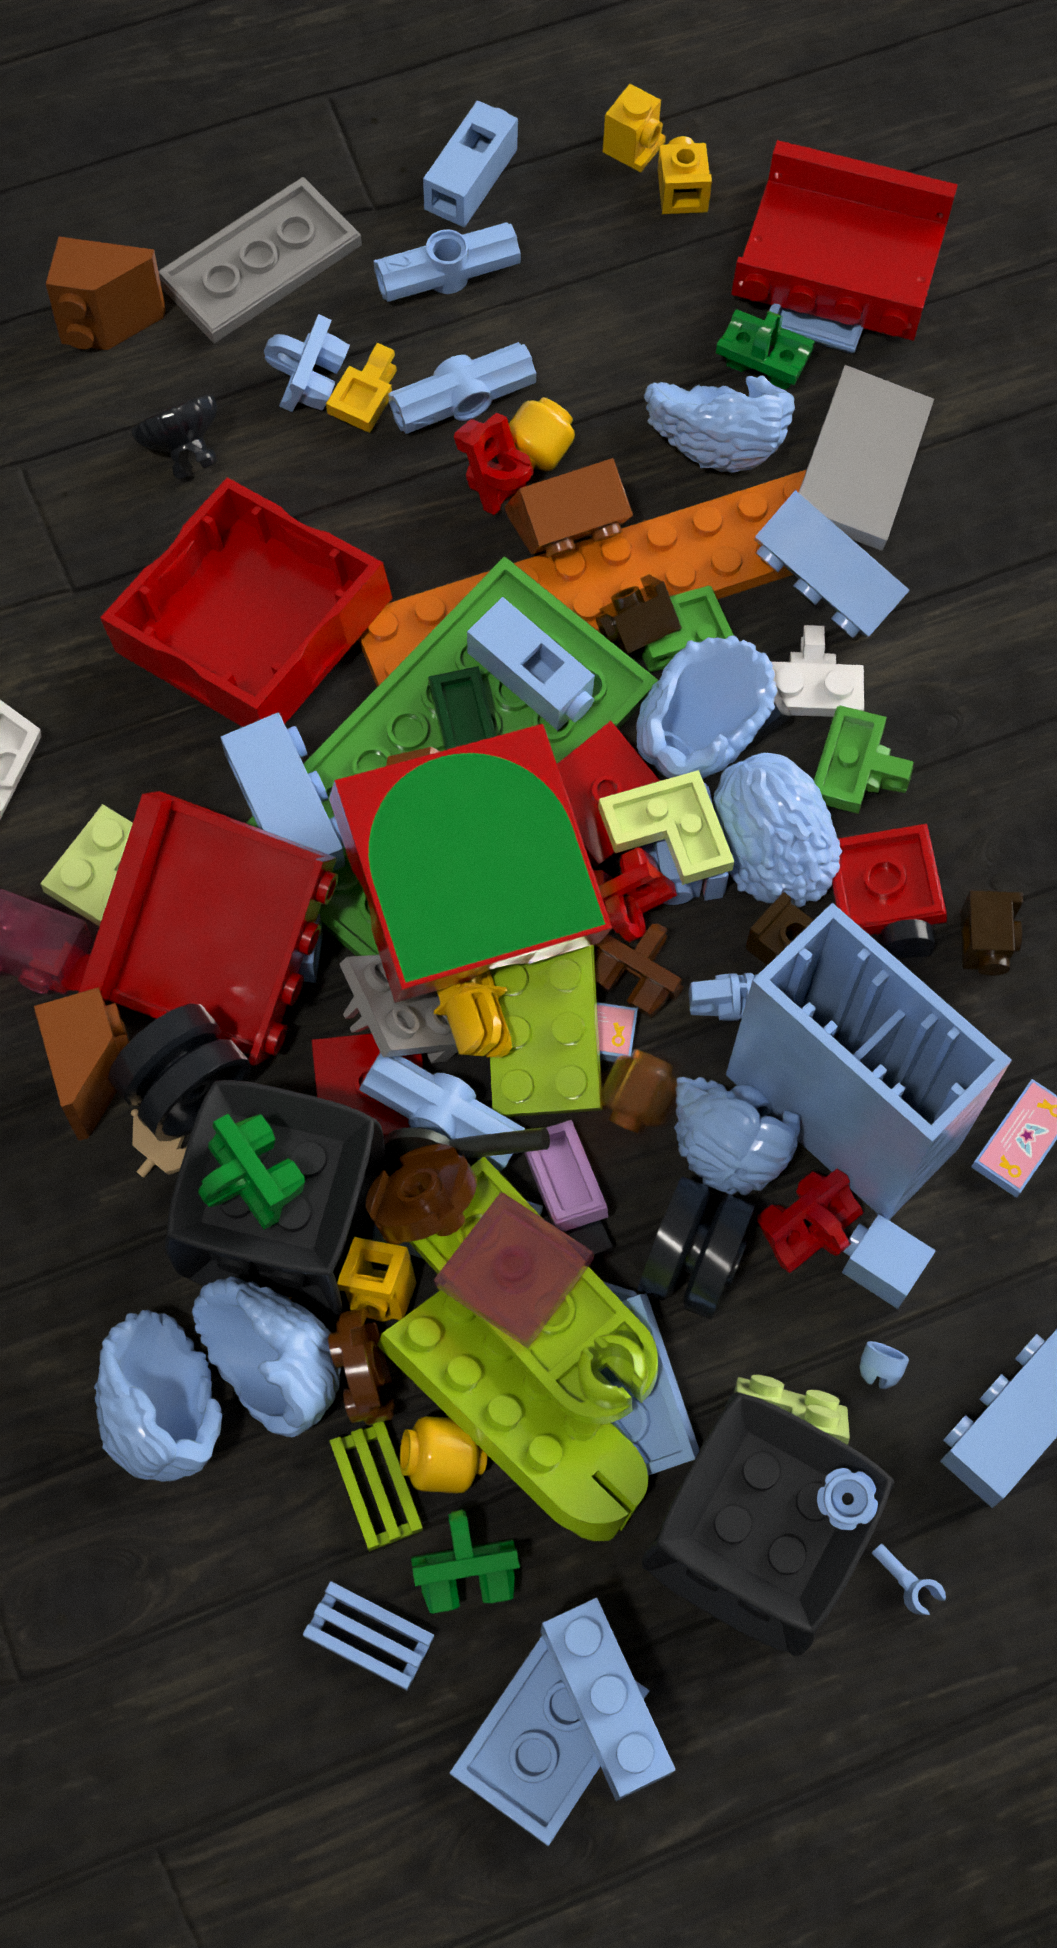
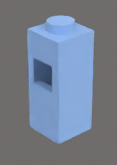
M477 100L423 178L424 210L465 228L517 151L518 118L508 114L503 109L494 108Z
M504 597L467 631V653L557 731L569 719L573 722L581 719L594 702L592 695L595 675Z

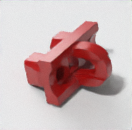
M495 413L485 423L470 419L455 432L453 437L457 450L466 453L470 465L466 473L469 488L479 493L484 511L495 515L500 511L501 504L506 498L515 494L520 488L527 486L526 482L534 473L530 458L527 454L516 450L508 419L499 413ZM497 455L499 463L493 462L491 460Z
M638 847L621 855L620 866L622 875L612 879L603 870H593L611 926L616 933H620L629 943L642 937L646 932L644 912L677 896L674 882L659 872L657 864L650 854Z
M835 1169L827 1177L812 1171L799 1182L796 1190L799 1199L787 1209L780 1205L772 1204L757 1216V1222L765 1238L768 1240L779 1265L789 1273L820 1248H824L832 1255L838 1256L851 1245L843 1230L864 1212L850 1190L848 1176L839 1169ZM804 1219L812 1223L809 1228L806 1227Z

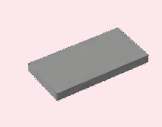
M302 177L159 270L161 287L215 344L362 246L361 234Z
M845 365L798 493L852 540L882 551L888 540L934 399Z

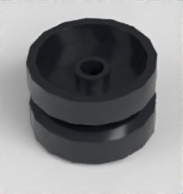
M190 1003L175 1008L155 1019L121 1050L110 1067L108 1080L128 1105L140 1106L138 1116L158 1141H172L190 1133L202 1102L215 1081L221 1080L246 1082L252 1067L249 1060L232 1040L219 1039L222 1032L219 1025L201 1004Z
M682 1176L652 1246L638 1291L665 1301L673 1295L682 1271L691 1274L683 1297L685 1310L711 1320L724 1286L730 1288L748 1242L743 1237L756 1204L729 1194L720 1201L712 1223L703 1222L702 1220L711 1197L709 1186Z

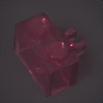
M0 889V972L3 971L19 977L18 981L23 986L37 993L47 994L50 989L66 996L93 943L86 922Z

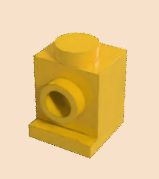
M629 84L605 114L603 153L642 172L659 151L660 145L665 143L666 136L661 134L663 124L659 121L661 100Z
M681 136L672 139L667 145H660L657 171L662 214L708 212L712 178L711 174H709L706 143H694L691 138ZM696 188V192L674 193V189Z
M354 1237L337 1281L338 1289L346 1293L350 1310L366 1307L370 1311L367 1318L380 1322L391 1319L401 1320L405 1317L417 1284L408 1247ZM371 1262L389 1265L387 1272L373 1269Z

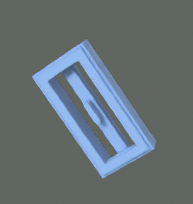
M330 1581L325 1591L326 1594L321 1603L319 1602L314 1612L315 1615L311 1623L307 1625L303 1636L408 1691L434 1639V1635ZM336 1600L418 1642L415 1650L412 1651L333 1610L332 1608ZM328 1621L408 1664L404 1672L401 1673L321 1631L322 1627Z

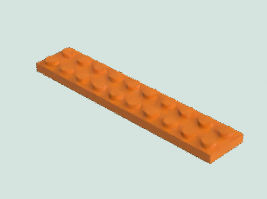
M806 470L622 528V533L599 542H594L593 538L575 543V549L548 558L547 554L544 553L514 564L599 633L600 631L596 623V617L601 615L599 609L612 603L611 597L623 589L638 586L639 589L644 588L640 578L648 574L665 583L669 596L711 586L717 599L727 597L794 575L785 566L779 572H776L756 554L761 545L754 539L795 490L799 492ZM490 571L386 605L358 638L377 687Z

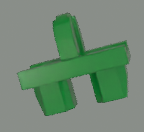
M736 309L727 330L717 343L716 354L726 357L728 367L740 372L753 368L767 374V378L772 385L787 389L791 384L795 385L813 351L815 341L782 328L783 316L768 311L766 319L762 320ZM769 346H774L773 351L768 357Z
M229 1114L213 1121L212 1127L216 1131V1135L208 1143V1148L221 1167L211 1172L201 1181L203 1184L199 1188L198 1194L208 1207L218 1206L240 1194L263 1230L279 1222L283 1206L302 1193L305 1178L294 1161L289 1158L266 1170L258 1156L273 1149L276 1139L272 1129L261 1114L234 1123Z
M463 1510L451 1511V1514H448L453 1543L452 1550L411 1557L415 1586L421 1585L422 1594L430 1613L450 1611L460 1607L456 1579L479 1576L483 1603H495L514 1598L513 1569L520 1568L514 1540L509 1539L471 1546L467 1516Z

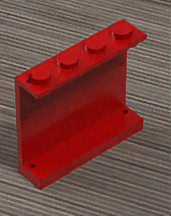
M777 140L772 155L768 182L743 258L738 257L731 295L774 305V303L779 304L782 308L799 313H806L854 326V324H858L865 329L914 341L958 184Z

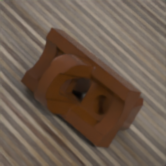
M653 923L645 932L635 950L608 934L600 943L593 945L595 951L596 986L610 993L622 973L626 971L639 979V982L627 999L628 1005L638 1008L637 1011L651 1019L665 1005L668 998L676 1001L684 989L680 985L682 981L680 977L654 962L667 940V928L658 923Z

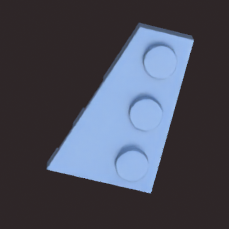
M640 1294L622 1302L648 1329L656 1344L658 1375L651 1393L640 1403L607 1366L600 1373L612 1386L623 1387L632 1397L633 1411L622 1419L611 1423L637 1448L644 1459L648 1475H652L695 1460L700 1450L647 1294Z

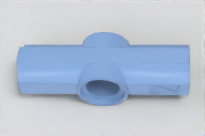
M507 222L464 235L447 229L433 233L428 238L426 246L374 260V271L382 297L389 302L431 289L443 294L456 293L466 286L468 278L520 264L521 253L512 224Z
M519 342L471 360L467 355H457L442 362L434 371L433 376L388 393L389 404L396 424L400 431H404L406 434L454 416L459 421H467L486 411L491 405L492 400L536 383V371L532 362V356L527 347Z
M380 1052L359 1088L363 1093L408 1118V1124L411 1128L432 1130L446 1136L450 1140L525 1130L524 1127L475 1100L476 1094L474 1090L461 1079L446 1073L432 1075L402 1056L383 1058ZM513 1154L487 1156L485 1158L501 1172Z

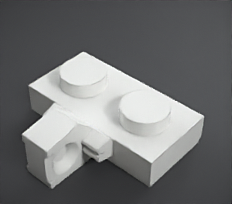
M804 625L803 637H801V652H790L789 662H772L777 691L791 715L834 717L836 708L840 705L864 711L863 665L836 664V654L824 653V626Z

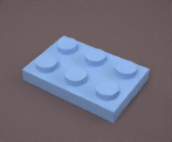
M542 1636L451 1770L450 1775L546 1846H549L600 1768V1764ZM635 1681L644 1700L649 1690Z

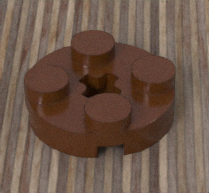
M433 1144L414 1149L399 1158L403 1164L401 1168L396 1170L390 1177L384 1169L372 1183L366 1197V1209L386 1242L398 1245L403 1242L421 1240L434 1234L448 1236L456 1232L465 1221L463 1211L469 1206L475 1195L477 1177L464 1155L459 1156L454 1147L447 1144Z
M363 1307L341 1313L339 1321L336 1323L337 1332L329 1334L328 1343L335 1367H344L349 1388L344 1389L343 1396L350 1421L354 1423L363 1420L367 1425L393 1418L394 1398L383 1401L381 1386L392 1382L387 1355L377 1346L381 1335L376 1322L364 1324L370 1311Z

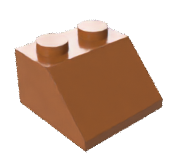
M58 237L46 281V288L61 344L71 345L78 349L96 348L109 350L164 318L166 308L155 251L153 249Z
M613 458L520 488L504 507L509 520L531 555L545 550L548 558L575 549L574 540L592 535L594 542L614 537L622 533L620 525L633 516Z
M99 987L34 1006L60 1104L78 1141L90 1137L115 1096L117 1090L108 1080L110 1067L121 1050L129 1043V1038L124 1023L121 1021L116 1003L106 1005Z

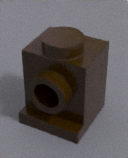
M650 574L640 578L644 588L639 589L638 586H633L617 592L611 597L612 603L600 608L601 615L596 617L600 633L627 654L682 628L665 583Z
M969 892L960 911L962 969H978L980 974L988 976L1003 975L1010 971V959L1014 952L1020 951L1022 944V925L1020 921H1014L1023 903V892Z
M785 892L777 898L750 928L745 949L765 965H769L792 942L787 938V932L796 938L814 921L791 903L792 898Z

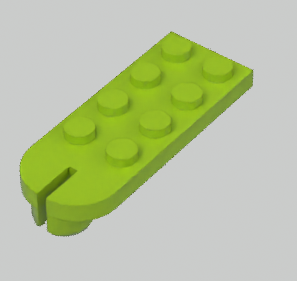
M593 945L529 964H512L491 969L490 972L495 986L506 987L507 989L498 1000L512 1042V1048L508 1055L501 1058L490 1057L493 1110L505 1117L603 1110Z
M482 1157L471 1166L477 1177V1188L471 1203L463 1211L465 1215L463 1225L451 1235L438 1236L434 1234L409 1243L566 1414L576 1420L590 1424H605L622 1419L633 1411L632 1397L623 1387L612 1386L600 1371L607 1366L638 1401L642 1403L651 1393L658 1375V1353L652 1335L485 1157Z
M448 1285L382 1333L377 1346L555 1522L571 1530L580 1538L590 1541H609L615 1537L619 1529L622 1531L644 1498L648 1487V1472L640 1452L612 1423L590 1424L581 1422L560 1409Z

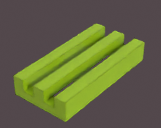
M384 1421L375 1423L373 1427L365 1430L361 1428L351 1432L352 1435L344 1438L337 1437L329 1440L369 1552L423 1531ZM376 1439L380 1445L408 1522L398 1527L367 1444ZM355 1447L357 1448L386 1529L385 1532L375 1535L346 1454L347 1450Z

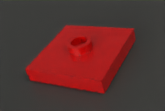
M609 721L557 763L589 861L594 867L614 853L598 809L599 799L660 781L612 721Z
M927 824L838 838L842 853L839 856L840 869L832 880L835 905L869 935L879 934L888 924L908 919L923 920L931 925L947 922L945 903Z
M372 1033L312 1040L318 1098L346 1105L376 1119L382 1127L384 1139L394 1130L411 1128L408 1124V1118L359 1090L380 1053ZM421 1054L402 1055L403 1058L423 1069Z

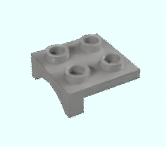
M380 955L346 957L339 964L354 995L343 1015L345 1019L354 1018L359 1012L362 1016L350 1027V1030L353 1033L369 1028L383 1058L427 1053L431 1063L446 1062L458 1052L447 1016L436 1015L433 1012L441 1004L437 991L395 1003Z

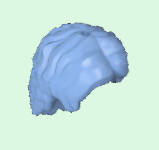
M763 375L758 378L747 376L746 383L749 389V397L728 386L717 388L714 386L701 387L697 385L691 391H686L675 384L669 385L664 382L657 384L653 382L647 386L644 399L648 403L646 406L650 415L648 423L661 436L668 438L671 446L677 447L685 456L699 463L700 468H713L719 472L727 471L732 473L754 469L766 461L770 454L778 450V447L786 438L787 427L792 422V413L795 410L794 396L772 385Z
M733 635L728 636L726 639L708 637L702 642L687 641L685 648L675 654L664 668L660 680L653 684L648 696L641 703L636 730L637 749L643 759L654 765L667 778L699 770L702 779L724 770L728 764L733 763L740 753L745 750L746 746L753 741L754 736L775 708L774 698L777 694V687L774 681L775 673L772 668V662L766 653L756 651L754 644L745 640L739 641Z
M761 753L727 767L721 774L718 787L714 793L713 807L734 859L733 870L729 871V873L737 883V890L741 893L746 891L748 894L753 895L757 901L774 903L785 892L792 898L791 903L798 908L804 906L807 901L816 902L827 893V889L832 885V880L840 869L839 856L842 850L831 820V813L826 807V802L822 798L819 787L793 761L779 754Z
M686 1077L677 1078L675 1090L677 1092L676 1115L678 1122L674 1129L676 1130L679 1143L678 1150L681 1157H687L688 1169L695 1172L699 1177H703V1184L730 1195L737 1191L741 1195H747L752 1190L761 1191L787 1167L788 1162L793 1158L798 1144L797 1137L800 1133L798 1114L792 1113L789 1110L784 1111L782 1122L772 1116L760 1117L752 1105L746 1101L736 1099L732 1091H727L722 1084H717L714 1080L706 1082L702 1077L696 1080Z
M230 1276L226 1279H218L213 1283L204 1285L201 1288L200 1295L195 1299L192 1309L193 1319L196 1323L195 1330L201 1334V1343L208 1349V1362L216 1365L221 1377L234 1387L240 1402L248 1409L250 1415L260 1421L271 1433L286 1437L298 1436L317 1424L335 1400V1395L340 1385L341 1367H335L329 1350L328 1336L331 1332L306 1308L292 1302L288 1296L274 1292L269 1287L260 1288L256 1282H245L240 1278Z
M142 1310L139 1314L128 1313L125 1321L111 1328L109 1335L102 1342L103 1348L100 1351L98 1382L95 1384L94 1389H96L95 1402L98 1407L96 1413L99 1424L98 1429L103 1441L102 1448L117 1464L136 1478L164 1482L191 1476L201 1471L212 1457L215 1442L221 1431V1407L215 1399H211V1370L208 1368L207 1357L203 1352L194 1350L193 1341L185 1336L184 1328L177 1324L174 1317H170L165 1313L158 1314L150 1310Z

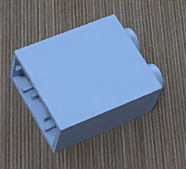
M831 903L752 980L726 1076L736 1085H753L761 1091L772 1104L769 1115L782 1122L784 1111L789 1110L792 1113L798 1114L800 1133L797 1141L831 1172L839 1169L845 1173L850 1181V1189L877 1214L890 1220L959 1149L1012 1060L834 903Z

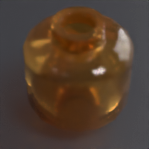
M634 1049L632 1056L621 1055L617 1057L601 1089L602 1104L612 1110L608 1120L637 1134L641 1125L648 1127L662 1125L677 1093L675 1090L677 1079L671 1075L674 1067L659 1058Z

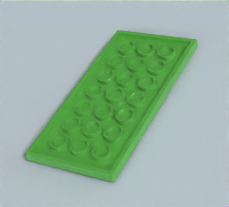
M504 556L303 765L307 773L316 770L328 796V800L321 803L330 819L335 817L329 800L334 780L385 767L388 756L433 747L438 751L445 750L428 684L429 676L479 666L496 736L543 724L556 763L560 762L609 721H612L619 730L641 706L653 684L659 680ZM502 597L595 675L592 695L594 702L586 714L578 721L573 722L569 719L557 731L467 653V631ZM252 816L246 824L258 828ZM343 847L345 866L332 871L338 874L337 885L327 905L322 903L318 913L321 916L322 927L355 956L379 955L371 930V915L367 897L357 876L352 871L345 847Z

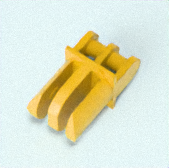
M490 970L474 977L468 982L437 990L441 1004L433 1012L436 1015L447 1016L458 1053L461 1055H485L486 1057L501 1058L508 1055L512 1048L511 1035L498 1000L507 989L506 987L495 986Z

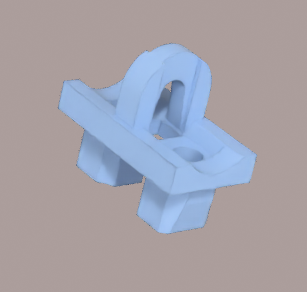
M318 314L311 333L307 334L304 343L282 334L274 335V337L267 341L264 349L265 360L275 369L291 376L280 402V407L293 412L298 402L322 411L326 406V402L333 391L335 381L312 371L313 367L316 364L337 374L350 346L336 336L327 333L332 320Z

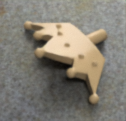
M133 1109L131 1111V1115L134 1116L132 1146L147 1157L136 1172L145 1178L154 1165H157L168 1175L179 1172L186 1148L180 1149L185 1136L172 1141H158L139 1118L138 1109Z

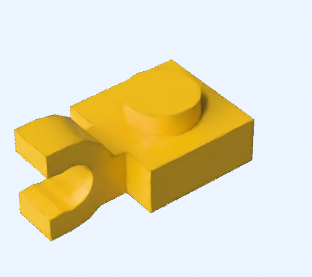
M377 343L362 371L349 366L326 402L327 413L370 433L389 402L388 393L392 392L389 382L397 372L396 365L391 364L395 356L394 350Z

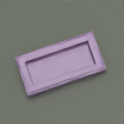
M572 1120L547 1127L546 1129L550 1135L549 1148L547 1150L524 1152L555 1232L558 1234L607 1218V1205Z

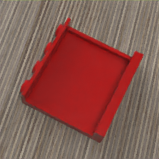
M161 791L142 794L78 993L99 987L104 1001L110 1000L156 1019L175 1008L190 1003L201 1004L219 1025L222 1031L219 1039L232 1040L241 1052L250 1055L248 1060L251 1065L255 1066L270 1058V1055L276 1056L282 1047L287 1033V1026L281 1024L287 1005H294L303 986L304 976L298 974L304 954L310 955L313 952L320 936L321 925L315 922L321 904L327 905L337 885L338 874L332 872L337 858Z

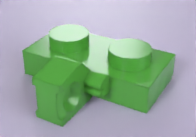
M711 586L670 596L682 628L645 645L642 657L649 673L664 670L675 654L685 648L687 641L702 642L708 637L726 639L728 636L733 635Z
M841 705L837 706L814 779V784L819 787L822 798L827 806L859 814L866 790L878 793L879 788L906 793L914 762L890 756L891 749L880 745L887 717Z

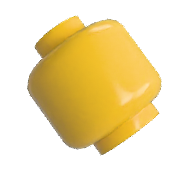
M545 397L541 398L539 402L534 400L524 402L509 423L516 450L529 456L533 470L534 468L540 471H552L555 469L575 437L574 430L570 425L573 421L571 415L560 405Z
M421 1417L417 1420L412 1430L406 1429L403 1433L400 1446V1469L402 1475L409 1476L413 1487L417 1490L464 1493L472 1485L475 1475H482L486 1469L487 1454L451 1418Z

